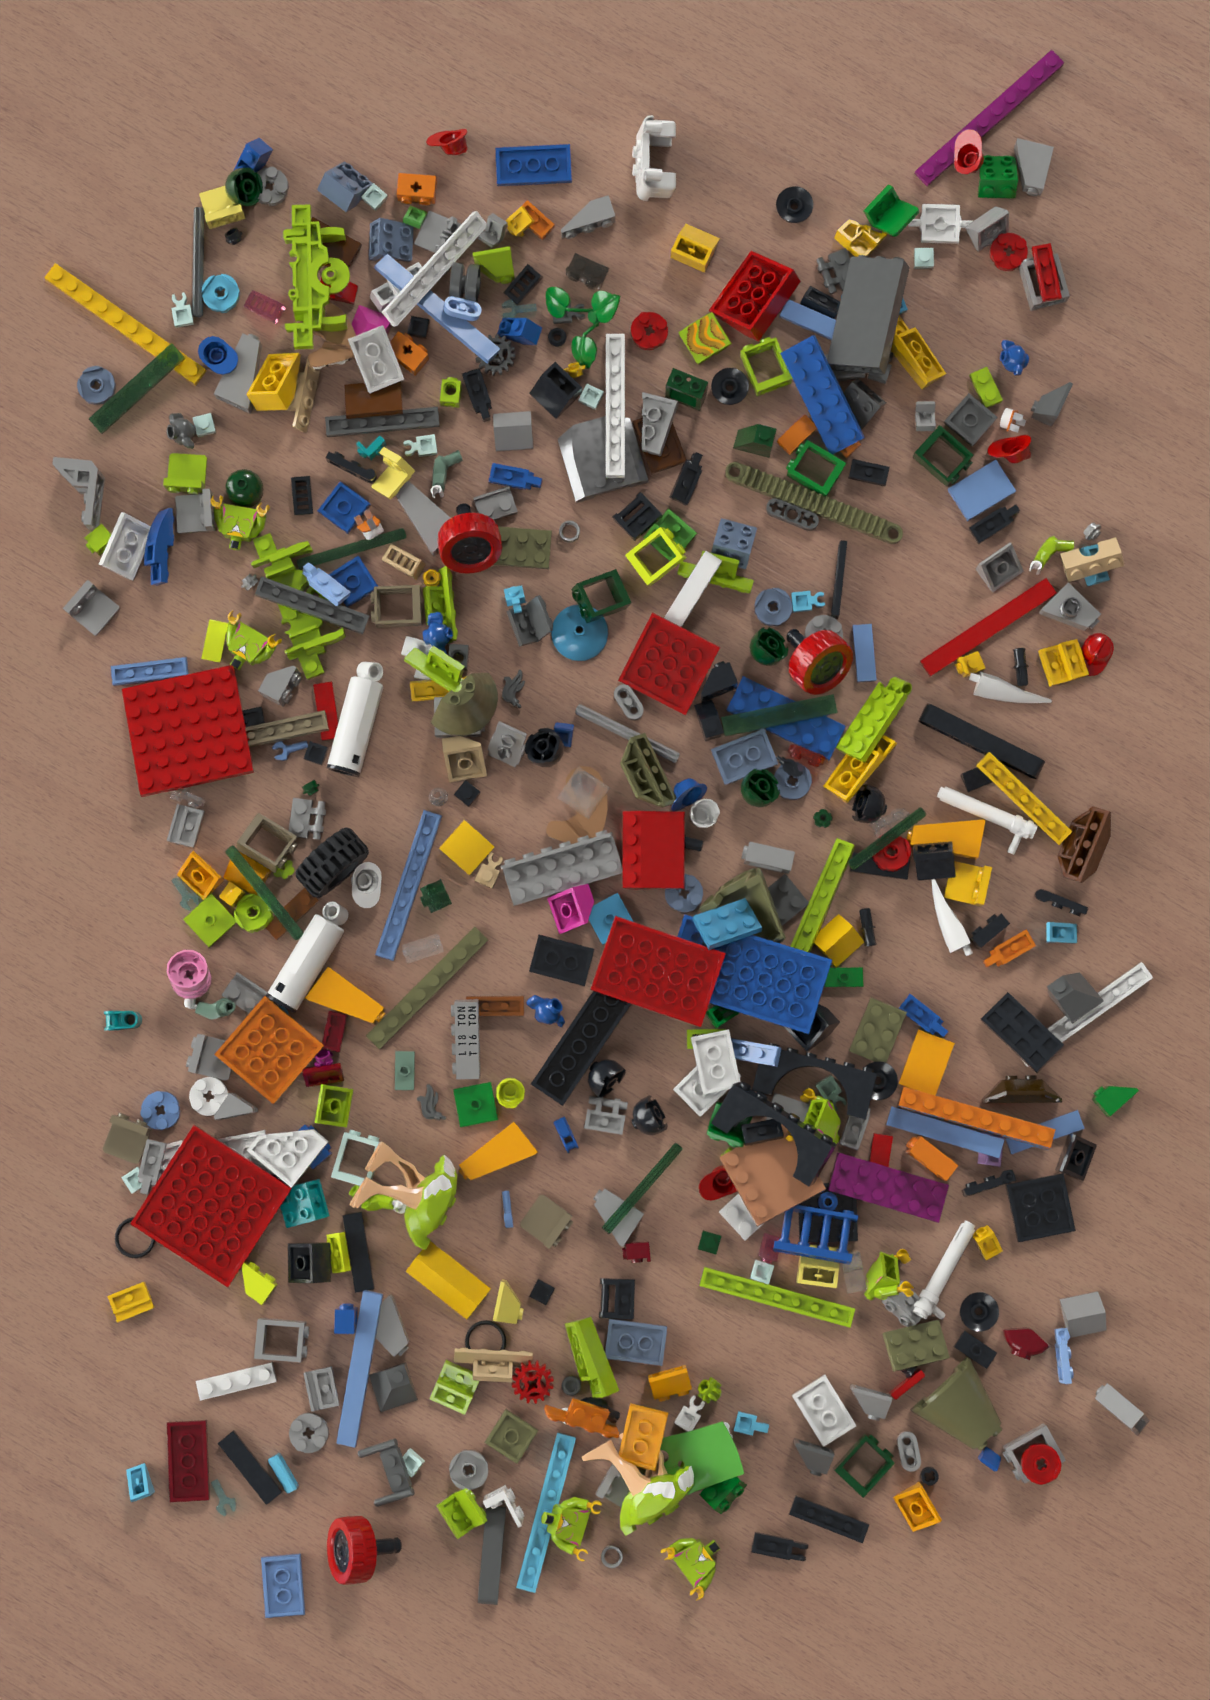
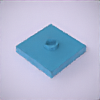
M618 893L594 905L589 916V921L602 945L607 941L615 916L634 922Z

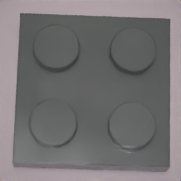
M968 393L947 417L944 424L973 447L998 417Z
M786 874L768 887L781 925H784L809 904Z

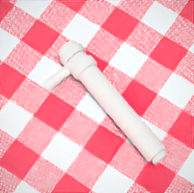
M946 786L945 788L940 787L937 794L940 801L1009 829V832L1015 835L1007 852L1013 855L1018 848L1021 838L1032 839L1038 825L1034 824V821L1029 819L1026 821L1022 816L1012 815Z
M968 1221L961 1223L925 1290L921 1291L920 1299L915 1302L913 1310L918 1316L927 1319L933 1313L939 1319H944L945 1313L936 1306L940 1300L938 1297L975 1232V1225Z

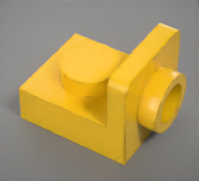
M523 206L505 220L508 225V231L513 236L519 237L524 236V231L535 222Z
M978 651L964 657H959L956 660L957 664H955L958 673L962 674L963 678L970 676V673L975 674L985 669Z
M229 882L219 897L235 908L237 902L246 892Z
M988 1225L980 1227L974 1232L972 1237L976 1241L985 1260L1003 1252L995 1233Z

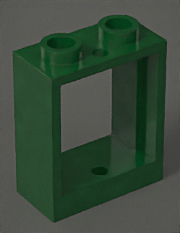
M673 368L666 383L665 398L678 401L680 404L700 411L707 395L708 382Z
M939 425L914 452L913 458L947 487L950 483L954 484L959 479V473L962 469L966 471L973 463L971 459L974 455ZM939 439H942L964 459L948 477L923 457Z
M617 569L579 582L571 589L572 597L578 603L580 614L586 623L625 610L632 603ZM606 581L616 604L595 612L584 588Z
M865 1433L833 1467L834 1471L863 1498L895 1464L892 1460L894 1455L886 1448L882 1450L877 1446L880 1442L874 1436L870 1435L868 1437ZM867 1442L886 1462L863 1486L843 1466Z

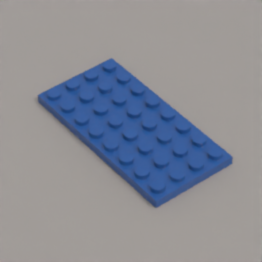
M684 914L677 937L706 946L693 922V917ZM754 935L713 948L726 954L709 1002L710 1004L810 1034L833 961L832 959Z

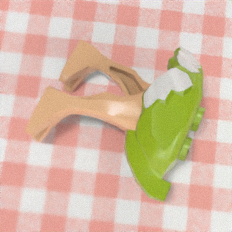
M381 1141L368 1161L365 1170L374 1172L384 1162H391L402 1172L406 1187L401 1184L383 1186L366 1177L349 1205L353 1208H358L367 1199L376 1194L385 1195L406 1205L404 1219L409 1237L417 1247L426 1250L431 1241L427 1235L436 1230L439 1225L442 1226L447 1218L445 1213L448 1208H452L456 1201L454 1197L457 1188L456 1169L451 1160L443 1155L440 1157V1161L435 1164L434 1173L424 1177L418 1173L413 1164L403 1160Z
M612 1440L582 1456L583 1461L597 1459L610 1461L626 1482L630 1491L625 1496L620 1513V1528L625 1536L637 1530L636 1525H643L646 1522L648 1525H651L663 1516L662 1513L667 1516L680 1507L678 1503L684 1499L694 1485L692 1466H686L684 1469L680 1468L674 1475L668 1474L664 1466V1455L661 1450L656 1470L646 1469L645 1475H642L635 1465L623 1460L619 1456Z

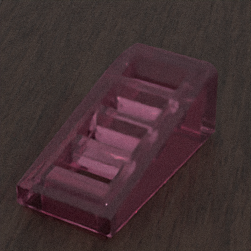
M252 290L243 305L250 311L277 324L285 310L284 304ZM254 297H257L258 299L254 306L250 305ZM263 300L264 302L262 306L260 307V309H258L257 307L260 301ZM267 303H268V304H270V305H269L267 311L265 312V311H263V310H264V308L266 307V305H267ZM273 307H276V309L274 310L273 314H272V315L269 314V313L271 312L272 308H273Z

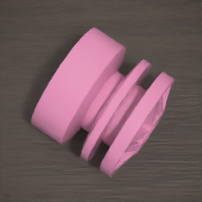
M183 950L177 952L169 960L167 975L173 990L178 996L185 999H195L208 991L212 977L206 960L200 953L194 950Z

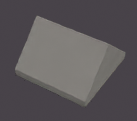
M995 206L965 226L978 252L990 245L999 234L1009 232V212L1006 209Z
M531 411L493 414L496 452L533 449Z
M1008 543L976 567V571L992 592L1024 572L1012 543Z
M229 1093L214 1115V1119L222 1120L258 1112V1108L237 1094Z
M1098 1291L1059 1299L1065 1328L1068 1329L1070 1338L1107 1330L1106 1312Z

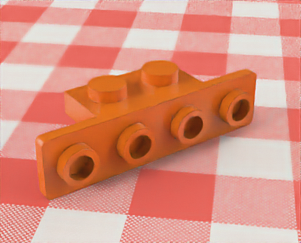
M572 1398L567 1411L545 1405L546 1416L552 1421L558 1422L559 1420L571 1427L578 1426L584 1428V1430L590 1433L598 1432L607 1438H619L620 1434L617 1427L606 1423L610 1414L609 1409Z

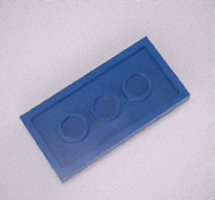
M570 144L495 148L497 186L572 183Z

